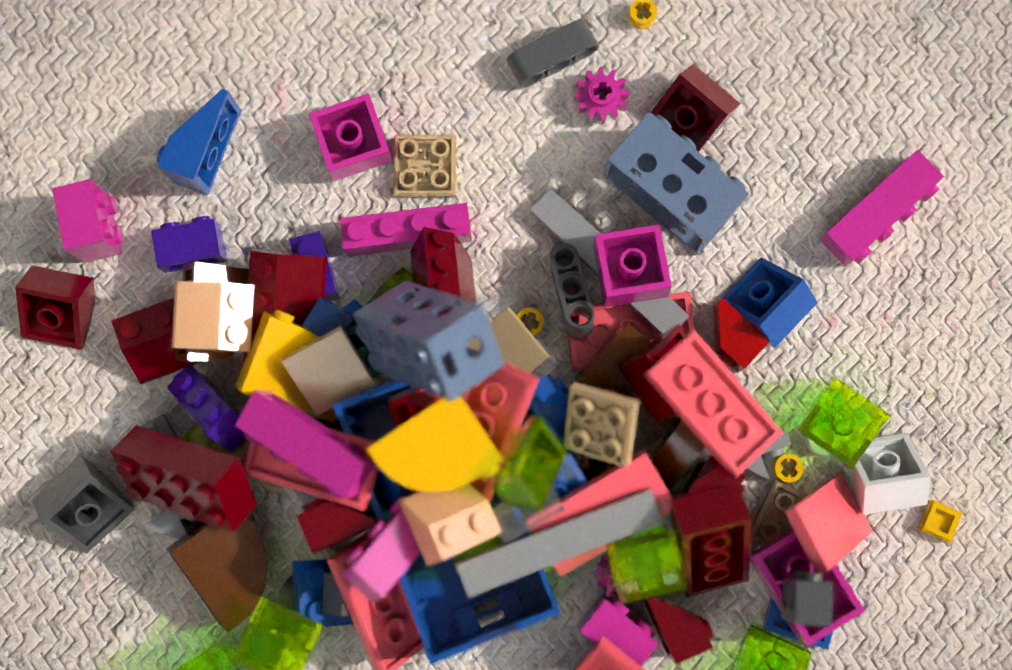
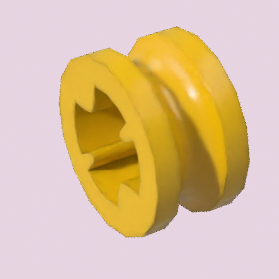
M652 0L633 1L628 14L630 24L637 29L644 30L649 28L655 21L657 7ZM640 8V11L643 8L647 9L648 19L643 16V19L638 18L637 9Z
M524 308L518 313L517 317L520 320L524 316L528 319L529 315L536 317L535 322L539 326L535 330L531 327L530 331L535 337L543 330L544 317L536 308Z
M794 454L780 455L772 463V473L780 482H796L803 474V462ZM783 460L785 463L790 461L794 463L792 466V470L795 472L793 476L790 474L782 475L783 466L781 462Z

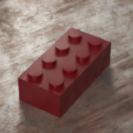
M138 425L110 451L116 463V470L122 476L127 486V493L137 502L144 501L155 505L163 511L170 510L181 514L186 519H195L208 524L214 529L221 528L232 533L257 505L239 457Z
M738 483L716 485L708 491L697 494L686 493L675 500H671L673 553L676 558L674 565L685 597L688 598L749 581L752 518Z

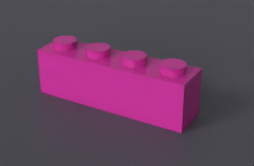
M917 149L819 240L845 267L852 261L859 264L872 252L868 247L875 240L881 244L895 231L891 226L898 219L905 222L917 211L913 206L921 198L926 202L940 190L936 184L944 176Z
M467 203L340 218L343 250L348 257L412 249L423 227L452 232L460 243L472 242Z
M254 390L235 425L245 432L244 437L257 445L264 444L272 450L270 454L274 458L284 463L291 462L299 468L297 472L301 476L311 481L318 480L326 486L325 491L337 499L342 500L358 496L376 465V462L369 454L270 390Z
M413 489L407 497L401 495L389 508V511L392 513L385 522L380 520L368 532L367 536L370 540L363 548L360 545L357 546L345 559L348 566L341 574L370 602L382 599L421 552L399 501L421 491Z

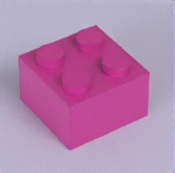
M369 93L309 113L333 181L393 161Z
M91 179L52 188L64 251L85 263L122 254L120 244L124 243V238L120 226H116L114 214L118 213V208L112 195L110 196Z
M660 224L595 235L593 250L604 307L668 297L672 284Z
M601 595L578 623L579 631L594 644L604 636L641 667L659 644L652 638L656 632L638 617L634 621L629 619L626 614L630 610L613 596L606 600Z

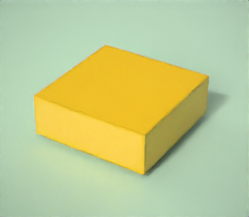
M929 500L918 530L951 543L963 513L935 500Z

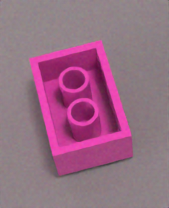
M793 527L750 553L751 565L780 612L782 609V577L793 578V571L816 573ZM837 564L829 571L822 573V580L833 583L832 627L796 625L786 621L799 643L810 646L866 611Z

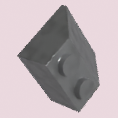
M82 455L32 500L40 521L85 554L135 510L133 505L109 478Z

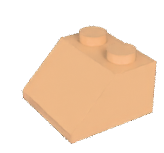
M176 281L172 348L250 352L254 285L226 282Z
M469 483L450 491H421L399 501L427 566L451 557L502 532L488 500Z

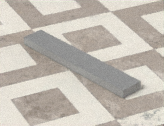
M551 188L530 208L529 213L561 243L572 244L577 249L580 260L598 276L593 243L595 235L601 233ZM669 296L628 303L660 335L677 324L681 326L689 318V315Z
M648 488L456 563L467 595L471 597L663 522L653 493Z

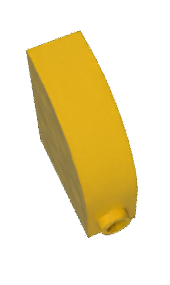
M275 310L274 315L264 312L251 344L250 352H248L237 380L236 387L240 392L251 396L254 390H270L305 414L334 423L336 419L334 408L317 416L282 363L284 356L319 337L305 327L294 323V316L279 310Z
M461 396L452 402L440 399L367 449L377 465L390 478L403 486L423 492L454 490L470 483L479 476L484 481L500 470L497 464L503 460Z

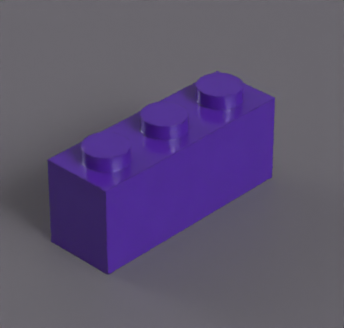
M188 364L173 378V381L167 386L168 390L207 436L230 453H233L246 439L244 437L245 432L235 426L241 413L211 380L192 365Z

